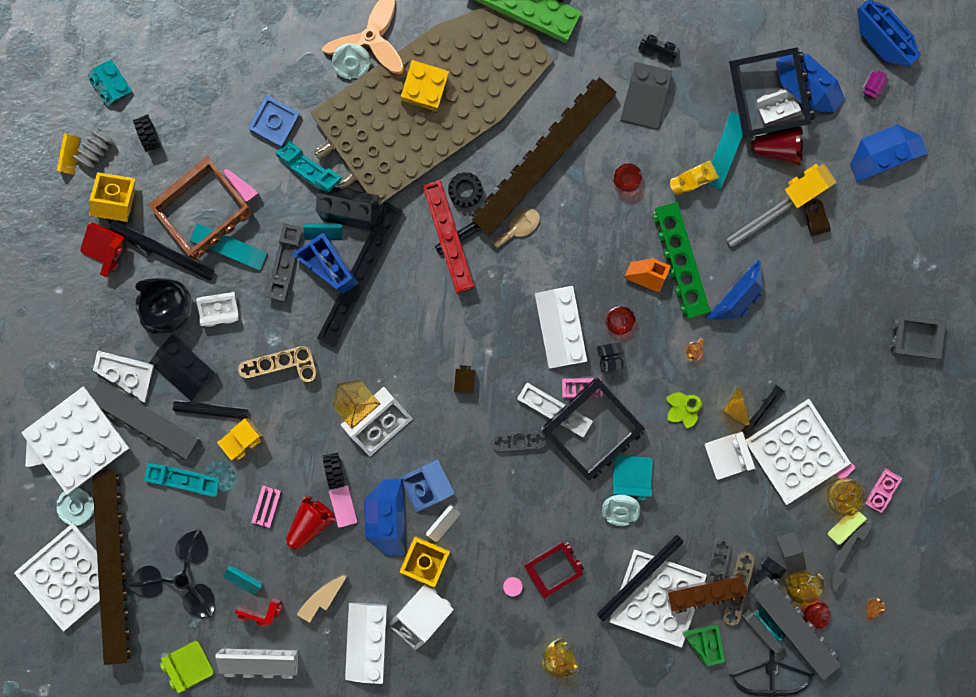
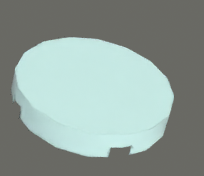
M352 43L341 45L335 50L332 57L334 71L345 79H358L368 72L370 56L360 45Z
M76 488L68 495L63 492L57 500L58 516L69 525L72 523L76 526L85 524L94 514V499L83 488Z
M627 495L612 496L603 503L602 516L610 524L617 526L629 525V522L633 521L634 523L638 520L640 505L637 500Z

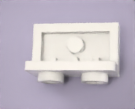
M784 88L756 100L757 109L765 127L802 115L796 98Z
M235 292L197 298L200 326L212 327L219 323L231 324L238 320L239 311Z

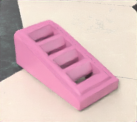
M224 170L223 173L246 203H249L259 195L255 189L230 170Z
M563 378L562 398H574L577 395V382H580L581 391L585 387V382L589 384L594 378ZM569 382H572V394H569ZM598 389L589 398L603 397V392Z

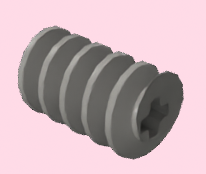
M98 129L99 132H91L94 138L87 137L89 144L82 143L85 150H77L80 156H72L87 169L88 167L95 168L92 161H100L97 155H105L102 149L109 150L107 143L114 144V141L100 129Z

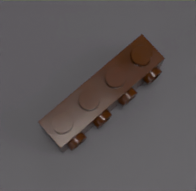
M741 574L665 590L669 609L675 611L676 614L686 612V608L694 607V609L704 608L705 604L708 603L713 605L723 604L726 599H731L732 601L742 600L743 596L747 595L744 577Z

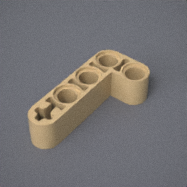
M305 346L247 360L238 367L239 374L244 378H253L297 366L301 380L312 382L317 377L313 354ZM303 349L308 352V358L304 361L298 357L299 351ZM284 354L290 358L287 365L280 363V357ZM265 359L271 362V367L268 370H263L261 367V363ZM257 361L259 373H257V369L251 370L249 375L243 372L246 364L248 367L256 366L254 362ZM306 368H310L313 371V376L310 379H306L303 376V371Z

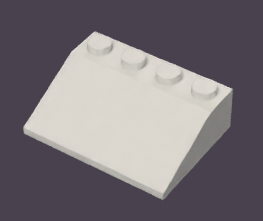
M221 649L216 653L219 674H224V677H235V674H243L245 678H254L255 674L262 675V678H274V675H281V678L292 679L293 675L298 674V650Z

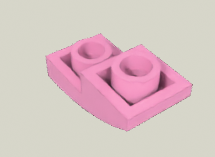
M885 468L865 504L882 513L902 481V477Z

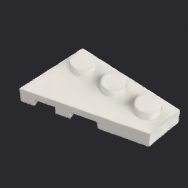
M98 351L93 371L112 383H116L128 393L135 395L142 402H146L154 365Z

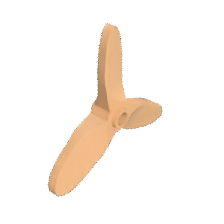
M378 0L370 14L367 29L358 34L333 40L324 45L322 51L325 54L333 55L335 50L341 45L347 43L357 44L364 49H371L378 61L386 69L394 74H401L404 70V65L394 47L382 38L393 18L396 0Z

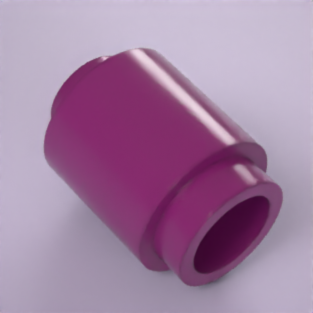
M880 70L872 71L863 87V94L875 100L878 96H881L889 81L886 78L887 74Z

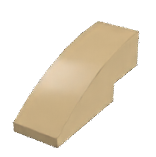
M345 574L322 586L305 602L297 615L310 623L319 607L327 610L347 576Z

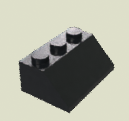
M336 186L329 192L321 189L317 192L316 212L322 221L377 231L379 195Z
M172 334L163 343L149 362L190 401L217 374L213 368L175 334Z

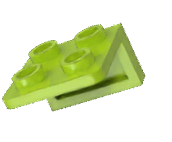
M193 641L161 658L162 663H160V666L165 674L168 673L171 679L169 680L170 686L173 691L177 690L178 694L214 673L198 641Z

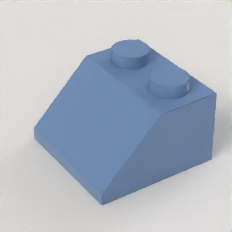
M438 459L399 478L403 479V487L416 512L455 494Z

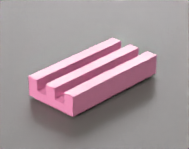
M262 486L251 523L268 528L271 527L281 494L280 490ZM265 491H269L261 519L257 520ZM272 493H276L268 522H264Z

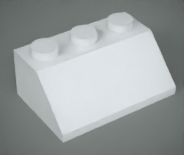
M383 387L345 420L341 426L371 457L413 418L389 391Z

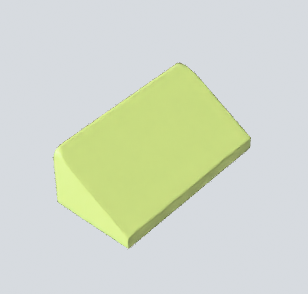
M854 508L827 534L836 544L840 545L867 518Z

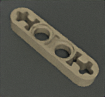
M742 552L736 559L733 575L744 574L746 576L745 587L746 591H748L754 566V557L748 552ZM745 555L751 560L750 564L747 563L745 566L746 570L749 569L748 573L737 571L738 567H743V562L740 559L745 558ZM746 595L743 596L739 603H733L731 599H726L723 612V620L726 624L734 626L739 623ZM729 604L734 607H740L739 610L735 609L734 615L737 618L733 619L732 622H729V618L726 617L732 611V608H728Z

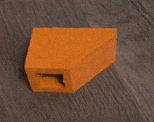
M653 258L630 262L624 278L660 293L671 266Z

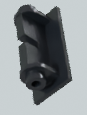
M652 34L643 35L642 41L644 42H640L638 47L641 52L654 56L657 50L659 51L658 59L667 63H674L676 56L673 54L677 55L679 48L674 43L669 41L662 42L658 40L657 36Z

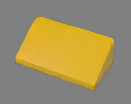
M66 133L63 134L57 166L58 172L74 175L77 160L72 156H78L77 150L80 147V137Z

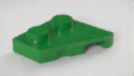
M719 624L682 631V634L705 666L725 662Z

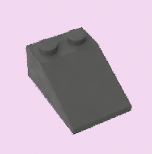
M634 62L620 120L658 129L672 70Z

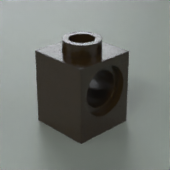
M460 365V369L455 370L454 392L473 393L475 370H471V366Z

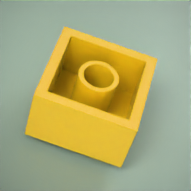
M412 60L400 100L437 112L449 71Z
M97 172L89 200V216L128 222L135 196V178Z
M415 536L399 572L435 587L450 550Z

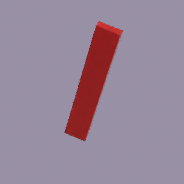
M441 180L422 185L456 294L475 288Z

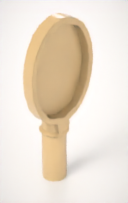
M531 208L517 212L510 220L509 230L505 231L503 235L492 243L498 248L513 236L523 237L533 232L539 223L538 212Z

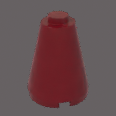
M803 127L757 135L755 140H751V151H755L757 156L802 165L803 140L801 135H803Z

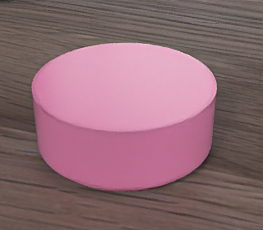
M516 577L507 578L503 584L504 592L509 596L519 595L522 591V582Z

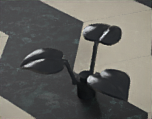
M193 530L184 534L176 543V556L180 559H185L182 572L176 573L173 579L160 578V571L150 565L143 566L135 572L128 582V587L138 595L155 597L162 592L161 582L174 583L178 589L186 588L190 591L183 597V607L188 613L195 616L212 617L215 601L211 589L202 583L197 584L192 589L189 586V577L186 574L188 560L191 563H199L207 556L208 547L201 530Z

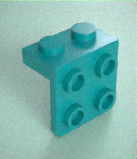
M615 456L612 494L636 496L635 499L647 500V497H652L653 460L649 457Z

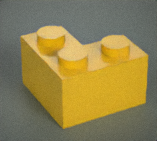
M816 163L803 172L804 177L801 179L795 177L788 182L789 187L785 191L797 208L836 183L824 163L820 166Z
M245 418L219 440L217 444L231 461L235 458L238 461L247 454L245 452L247 448L253 449L261 442L260 438L263 435L249 418Z

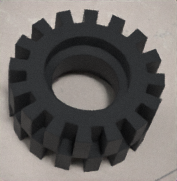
M149 115L134 119L133 123L145 152L161 147Z
M470 172L456 174L448 185L449 197L458 206L471 207L482 196L483 188L481 181ZM467 182L472 185L473 192L470 196L462 197L458 193V187L461 183Z
M338 452L323 455L324 470L329 489L345 486Z

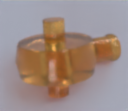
M700 338L698 342H691L687 346L686 354L690 359L698 360L702 357V345L705 343V340Z
M873 598L868 602L867 610L869 615L867 619L873 621L874 616L884 613L885 604L881 599Z

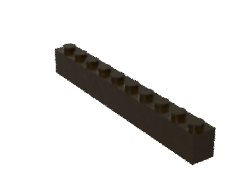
M599 77L597 80L592 79L586 86L588 90L585 94L580 93L573 102L576 104L571 109L568 107L561 114L563 118L560 122L557 123L555 121L548 129L550 133L546 137L542 136L536 142V149L533 152L529 150L523 157L525 161L520 166L517 164L511 170L512 176L508 180L504 178L497 186L499 190L495 195L491 193L485 200L487 204L482 209L478 207L472 214L474 217L472 222L487 236L490 237L614 98L617 92L602 78Z
M103 470L92 476L103 661L104 665L127 663V659H131L130 647L126 648V640H130L129 628H125V620L129 619L128 609H124L123 602L127 601V589L123 590L122 582H126V572L121 570V563L125 562L124 551H120V543H124L123 532H119V524H122V512L118 513L117 505H121V493L116 491V486H120L119 474H115V470Z

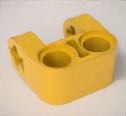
M710 160L672 178L670 186L673 192L679 195L697 189L719 177Z

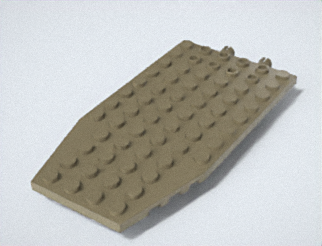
M488 6L435 25L397 52L404 65V70L401 74L392 73L380 63L310 112L327 139L326 143L313 150V152L320 161L331 152H336L349 170V173L342 177L337 186L347 189L356 182L365 193L379 195V205H381L500 122L553 62V59L530 26ZM412 60L449 71L437 112L400 100Z

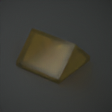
M359 380L338 383L332 406L349 427L353 429L381 403L367 386Z
M735 387L719 411L741 425H750L742 388Z

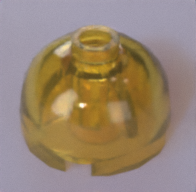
M840 478L834 481L827 492V502L830 509L842 517L855 515L864 504V499H862L863 493L865 494L864 486L851 478Z
M810 572L790 574L789 579L785 578L787 594L793 601L800 603V605L809 606L821 597L824 591V578L819 573H815V576L810 575Z
M562 638L551 642L543 652L542 667L556 678L572 676L577 673L574 669L578 668L572 649L569 648L567 650L565 646L567 642Z

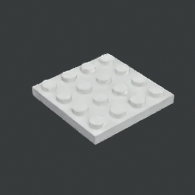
M84 386L21 432L67 495L130 449Z
M810 399L802 402L751 437L745 439L747 446L786 505L851 464Z
M74 523L14 572L63 632L100 601L97 550Z
M636 549L633 550L620 590L654 557L653 555ZM666 560L611 614L609 622L682 647L685 640L682 631L688 630L695 609L694 607L686 608V612L677 614L675 611H671L668 606L665 590L705 582L707 574Z

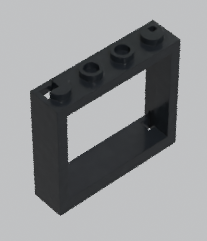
M798 47L729 61L743 137L813 124V120L816 119L815 110L810 108L809 103L812 100L811 90L806 87V81H809L807 70H803L802 63L805 62L803 51H800ZM793 55L805 119L752 130L740 65Z
M597 376L541 427V431L588 481L591 478L596 479L602 473L601 469L606 465L610 466L616 460L615 456L620 452L624 453L630 447L629 443L634 439L638 440L644 434L643 430H645L642 423ZM600 389L636 428L588 471L555 437L552 431L593 393Z

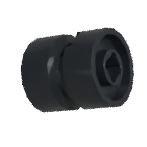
M621 342L597 346L598 357L602 358L599 362L601 373L626 369L624 358L620 357L623 353Z
M766 556L761 563L762 568L757 569L751 578L758 583L766 576L771 581L773 579L777 580L781 579L787 570Z

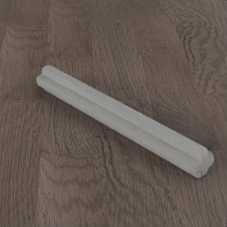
M786 198L726 239L728 245L734 247L795 205L791 198Z

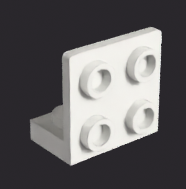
M740 431L705 443V448L717 480L745 470L755 469L743 432Z

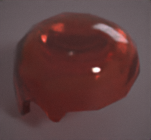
M624 163L616 168L613 182L621 191L632 192L641 185L643 174L640 168L633 163Z
M616 306L608 312L605 323L608 330L612 333L624 335L632 330L636 317L634 311L629 307Z
M813 598L803 604L801 611L805 615L803 620L806 623L810 621L816 630L822 629L830 623L832 615L826 602Z

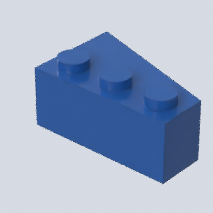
M324 233L292 254L342 294H345L359 284L331 239Z

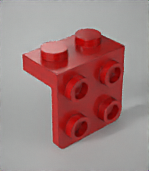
M90 222L87 226L80 251L102 262L100 275L107 278L111 272H115L119 264L117 260L123 251L122 244L125 237Z
M272 599L266 615L242 607L235 609L234 613L238 614L237 618L245 621L253 619L256 620L257 625L267 627V625H272L276 618L280 617L283 606L280 605L282 600Z

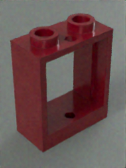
M561 541L524 564L525 569L544 599L583 575L582 570L584 567L579 559L575 561L571 554L574 551L569 543L564 544ZM562 549L576 573L552 588L547 589L535 570L534 565Z

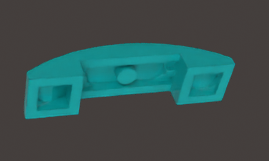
M730 112L711 161L719 178L707 183V185L720 190L743 135L739 114Z
M290 141L275 153L295 174L318 189L329 192L342 180V177L331 169L325 170L303 155L302 150Z
M197 223L190 241L198 244L214 230ZM227 235L222 236L218 244L208 248L259 271L268 254Z
M148 462L144 481L217 497L221 478Z

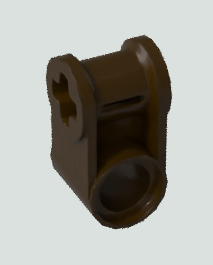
M811 199L806 202L803 208L810 235L813 237L830 232V223L822 201ZM812 203L813 205H817L815 212L814 210H810L809 208L810 206H812Z

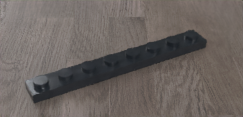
M385 202L378 216L377 231L370 232L351 270L359 284L345 294L339 293L317 337L318 340L335 347L403 210Z

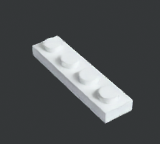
M526 382L517 398L550 419L566 405ZM575 410L561 425L584 437L593 420Z

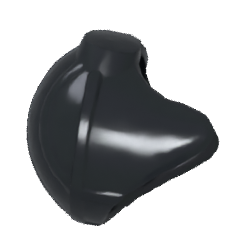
M151 278L136 283L135 288L140 291V294L136 298L135 308L139 315L140 323L145 330L151 334L170 333L180 329L186 323L191 313L192 300L185 285L171 278Z

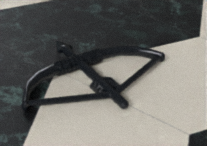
M773 650L769 653L770 661L734 674H729V677L739 690L748 695L759 697L796 695L805 690L815 677L814 673L810 674L774 661ZM778 665L810 677L804 685L797 689H774V676L778 674ZM765 666V673L770 676V689H748L740 685L734 677Z

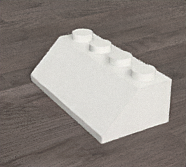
M573 286L535 293L549 369L587 362Z
M349 603L345 680L383 684L387 605Z

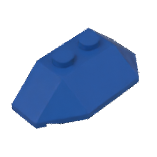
M867 0L857 9L860 34L886 62L910 66L921 56L914 35L889 7L873 0Z
M803 53L805 62L802 63L803 70H807L809 81H806V87L811 90L812 100L809 101L810 108H814L815 112L834 113L845 100L838 80L809 54ZM793 55L780 57L776 62V66L778 67L781 86L802 104Z
M897 124L862 138L850 163V167L856 181L859 182L926 155L928 152L921 135Z
M759 260L752 264L709 313L706 319H736L739 316L742 318L749 311L747 306L751 302L755 304L762 296L760 292L763 289L761 262Z
M384 479L364 499L365 538L386 556H406L403 479Z

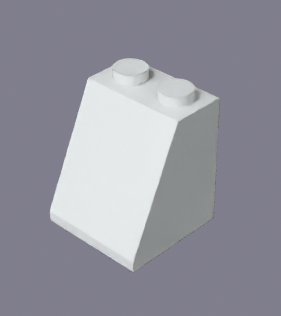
M424 584L387 626L416 651L429 639L454 609L446 599H442L437 595L436 590L432 586Z

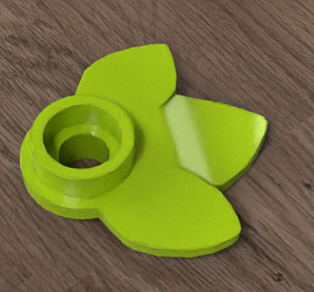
M681 392L669 395L666 400L672 407L668 412L667 420L671 422L683 421L687 429L695 425L698 420L697 412L702 407L700 398L696 395L686 396ZM690 401L695 402L694 408L689 407L688 403Z

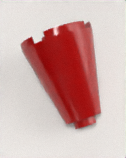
M305 496L302 499L286 536L287 545L293 550H301L336 519L335 517L332 518L333 512L319 500L316 503L311 501L313 498L311 496Z

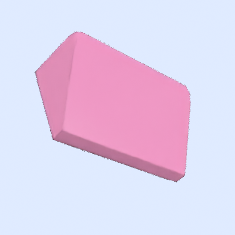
M348 486L329 490L338 528L358 523Z

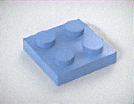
M266 95L248 129L282 147L300 113Z

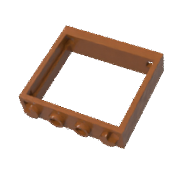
M208 156L148 204L193 260L202 257L205 254V250L210 246L218 244L222 236L231 233L238 223L246 221L253 212ZM212 170L242 208L196 246L191 248L162 211Z

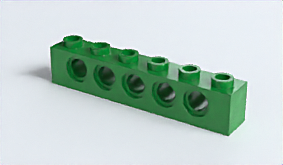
M678 201L655 208V213H652L655 224H659L661 230L658 232L660 242L665 243L666 249L663 252L666 261L670 260L672 268L669 269L671 278L675 279L677 286L674 288L677 298L681 297L683 303L680 305L682 315L687 316V319L711 312ZM667 219H671L675 223L674 228L671 230L667 229L664 225ZM676 237L680 240L678 248H673L670 245L671 238ZM677 256L685 258L686 263L684 266L676 264L675 259ZM683 274L690 275V284L685 285L682 283L681 276ZM689 292L696 294L697 300L695 303L687 301L686 297Z

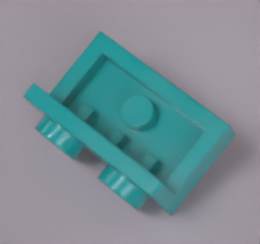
M112 59L94 67L88 74L91 85L96 88L100 99L108 107L132 92Z

